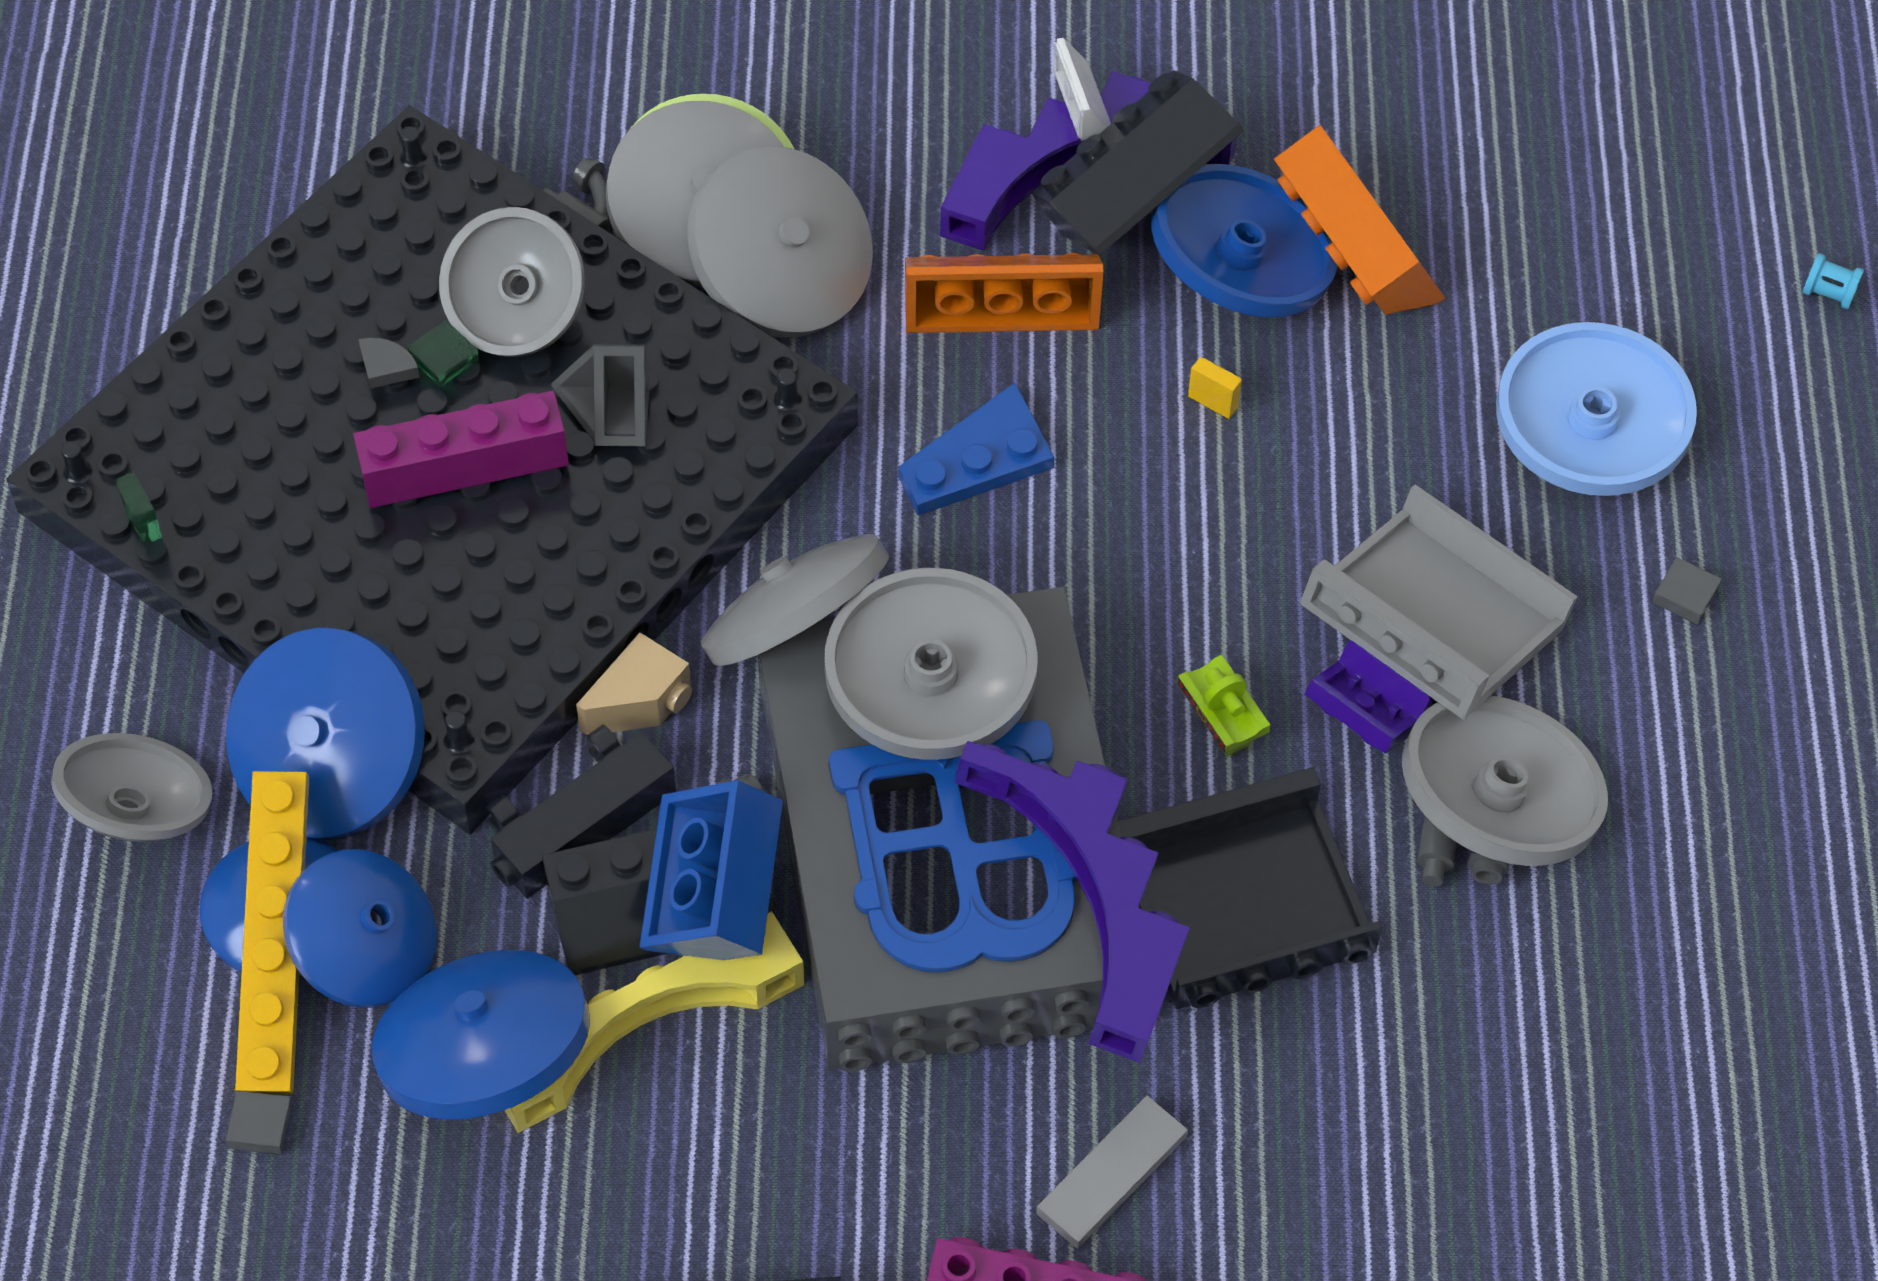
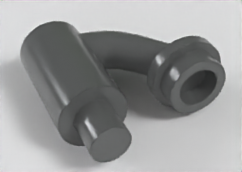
M583 159L575 168L572 176V181L577 184L578 190L584 194L592 193L594 200L593 208L567 191L557 194L549 188L543 190L607 232H611L612 225L606 206V183L603 178L605 166L599 160Z
M1426 816L1424 817L1417 863L1424 868L1422 882L1428 886L1437 887L1443 884L1444 873L1452 870L1454 867L1458 843L1439 830ZM1476 852L1470 855L1468 862L1471 877L1483 884H1497L1501 882L1503 875L1508 871L1509 863L1493 860Z

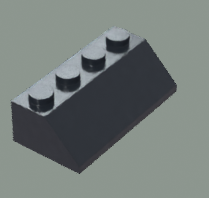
M1175 70L1157 77L1149 85V91L1135 104H1129L1121 108L1114 115L1113 123L1100 134L1085 139L1078 146L1077 154L1064 165L1052 168L1042 177L1041 185L1031 194L1062 236L1100 256L1244 131L1240 124L1194 78Z
M657 829L542 855L547 889L566 966L575 975L668 954L646 951L640 948ZM770 892L768 913L772 911L775 915Z

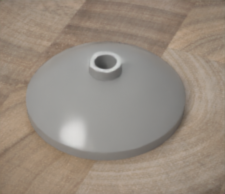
M520 207L491 210L466 224L450 243L444 255L439 276L441 303L455 331L474 347L487 353L505 357L529 355L548 347L558 340L574 321L581 306L585 287L582 258L575 242L567 231L548 216ZM527 278L529 288L526 293L519 295L516 291L517 283L521 279Z
M127 733L98 734L70 744L57 757L51 777L55 797L74 819L102 835L133 842L162 841L192 830L208 814L213 794L212 785L207 773L191 756L166 742Z

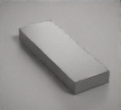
M1146 1096L1037 1206L1036 1214L1078 1249L1187 1138L1188 1129L1149 1096Z

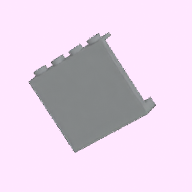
M1415 484L1409 491L1403 509L1335 566L1324 559L1312 569L1300 604L1464 720L1563 631L1578 596Z

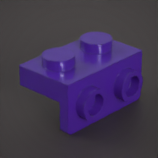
M1352 640L1347 642L1338 662L1311 679L1304 694L1317 703L1326 714L1340 720L1359 734L1363 741L1378 748L1384 754L1408 738L1417 719L1430 707L1433 701L1432 697Z

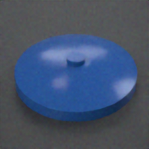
M1227 164L1204 165L1156 206L1152 212L1151 229L1155 245L1173 273L1199 295L1222 307L1239 313L1258 317H1284L1301 313L1322 299L1337 271L1338 265L1325 249L1332 241L1325 231L1317 236L1303 218L1301 213L1308 207L1300 197L1295 202H1292L1277 179L1252 169Z
M313 628L295 632L273 643L253 661L241 678L233 695L226 728L227 754L233 777L242 795L251 806L253 771L307 772L309 775L306 837L331 839L362 832L385 818L400 803L413 783L421 762L424 747L425 725L422 703L418 690L407 669L389 649L374 639L356 632L335 628Z
M498 950L478 953L436 968L403 991L387 1008L377 1025L372 1041V1059L386 1093L393 1101L408 1111L437 1119H468L486 1116L529 1100L552 1085L567 1071L580 1054L587 1039L590 1027L589 1007L575 974L561 962L549 956L522 950Z

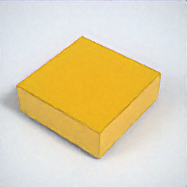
M1199 357L1191 368L1188 397L1230 419L1239 405L1242 379L1213 362Z

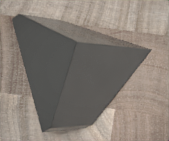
M594 344L550 384L595 442V446L646 445L650 384L645 345Z

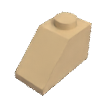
M639 633L576 704L580 731L588 735L603 724L611 732L660 726L672 712L678 713L681 711L692 694L689 663L642 633Z

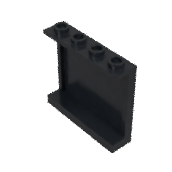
M1314 767L1118 821L1121 837L1137 839L1145 844L1148 849L1158 852L1139 909L1147 912L1160 911L1173 916L1178 923L1190 927L1168 987L1176 1010L1191 1005L1194 1008L1207 1007L1216 1003L1222 996L1239 991L1247 994L1256 993L1267 988L1274 981L1291 976L1295 979L1308 978L1318 973L1322 967L1336 963L1356 964L1364 961L1377 951L1382 930L1379 921L1370 923L1318 802L1321 783Z

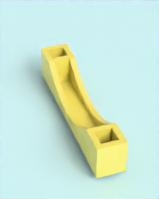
M771 911L767 914L762 955L730 960H715L683 955V957L665 966L656 965L646 969L636 978V981L616 991L610 989L597 994L588 1003L590 1013L589 1032L585 1044L573 1064L545 1090L525 1102L506 1109L505 1112L517 1133H520L566 1109L577 1085L593 1063L617 1040L652 1020L670 1013L698 1007L735 1006L758 1010L804 986V963Z

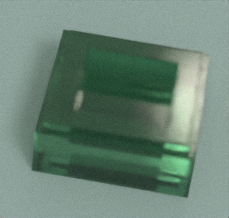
M447 320L407 347L416 364L439 387L479 360L478 350Z
M134 471L117 478L118 482L116 485L124 510L141 541L148 544L162 538L155 510Z

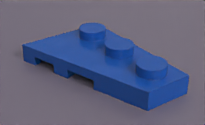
M1013 383L898 466V478L918 516L1054 468L1055 457L1016 383Z

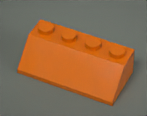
M1321 125L1274 158L1284 173L1277 181L1292 202L1301 197L1308 208L1301 215L1317 236L1324 231L1329 236L1332 243L1326 246L1325 249L1341 271L1348 266L1351 267L1357 277L1350 281V284L1366 306L1375 301L1386 315L1435 305L1445 299V296Z
M1068 253L1065 255L1019 254L1016 256H984L974 254L959 257H937L933 255L905 257L906 333L1099 330L1103 263L1097 254L1082 255L1079 253Z

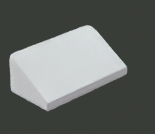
M1059 38L1055 43L1053 70L1077 136L1083 141L1090 136L1100 134L1111 122L1089 64L1064 38Z

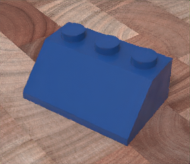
M740 780L662 794L640 948L646 951L715 960H730L762 955L783 800Z

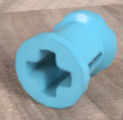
M1818 253L1802 293L1808 296L1813 292L1841 302V308L1848 310L1864 269L1859 267L1854 271L1826 261V256ZM1826 276L1842 282L1844 287L1825 281L1822 277Z

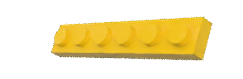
M253 771L235 1091L271 1095H293L299 970L295 966L286 946L283 931V912L291 886L305 870L309 775L307 772Z

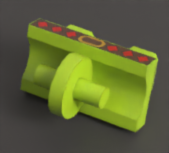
M1223 655L1215 657L1200 669L1178 675L1177 685L1225 755H1232L1250 746L1253 740L1269 733L1270 723L1246 690L1247 683L1240 674L1234 673Z

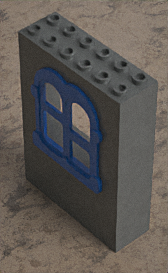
M1064 586L1008 594L1007 596L1021 609L1032 628L1038 652L1037 678L1032 699L1020 720L1004 736L990 745L997 746L1004 750L1008 756L1027 763L1046 764L1054 768L1060 775L1068 778L1071 776L1076 761L1088 765L1100 764L1105 766ZM834 620L817 622L783 643L758 654L759 686L779 798L783 800L782 815L828 1070L841 1068L843 1071L854 1072L866 1069L872 1063L895 1060L898 1063H912L929 1054L949 1052L953 1055H963L975 1051L980 1046L999 1043L1009 1047L1020 1046L1028 1043L1032 1038L1055 1035L1058 1038H1071L1082 1034L1085 1030L1093 1029L1099 1010L1102 989V954L1098 930L1091 906L1079 880L1065 858L1048 837L1034 825V832L1028 836L984 843L972 841L968 835L959 786L955 783L961 756L949 759L923 760L896 755L870 744L846 724L832 703L825 678V646ZM936 785L943 817L938 825L884 833L877 828L871 794ZM1115 815L1109 834L1120 838V828L1117 815ZM942 847L949 851L959 897V912L954 922L945 930L933 934H918L906 929L896 919L891 905L884 859L891 854ZM1030 857L1039 859L1044 868L1048 887V898L1043 908L1034 916L1023 920H1006L994 915L985 906L981 897L976 874L977 869L984 864Z

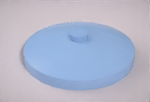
M1581 322L1565 324L1543 331L1525 342L1513 354L1503 371L1496 400V414L1498 425L1508 447L1519 461L1537 476L1569 491L1587 495L1611 496L1632 493L1647 488L1662 480L1674 470L1690 445L1696 425L1697 406L1695 394L1686 373L1679 363L1660 345L1627 328L1605 323Z

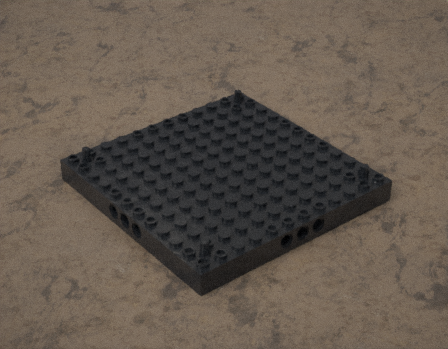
M409 105L11 473L6 480L16 509L21 515L243 673L273 643L290 634L306 629L335 628L352 631L368 636L389 649L400 660L413 679L419 693L424 714L425 736L422 758L417 774L408 791L471 835L490 815L486 806L502 794L507 797L578 722L576 704L639 633H642L654 641L858 426L857 391ZM506 207L534 210L548 216L561 225L571 236L579 250L585 275V287L581 306L566 332L548 347L529 355L505 357L487 353L464 340L450 324L444 312L439 291L442 261L457 233L481 214ZM523 278L517 283L516 291L519 295L526 293L529 288L527 278ZM381 338L401 345L414 358L420 378L370 388L358 339ZM594 344L645 345L650 384L645 446H595V442L550 385ZM554 390L565 431L568 466L369 508L353 433L366 431L377 425L389 426L417 420L429 414L441 415L468 409L476 404H492L516 399L527 393L539 394Z

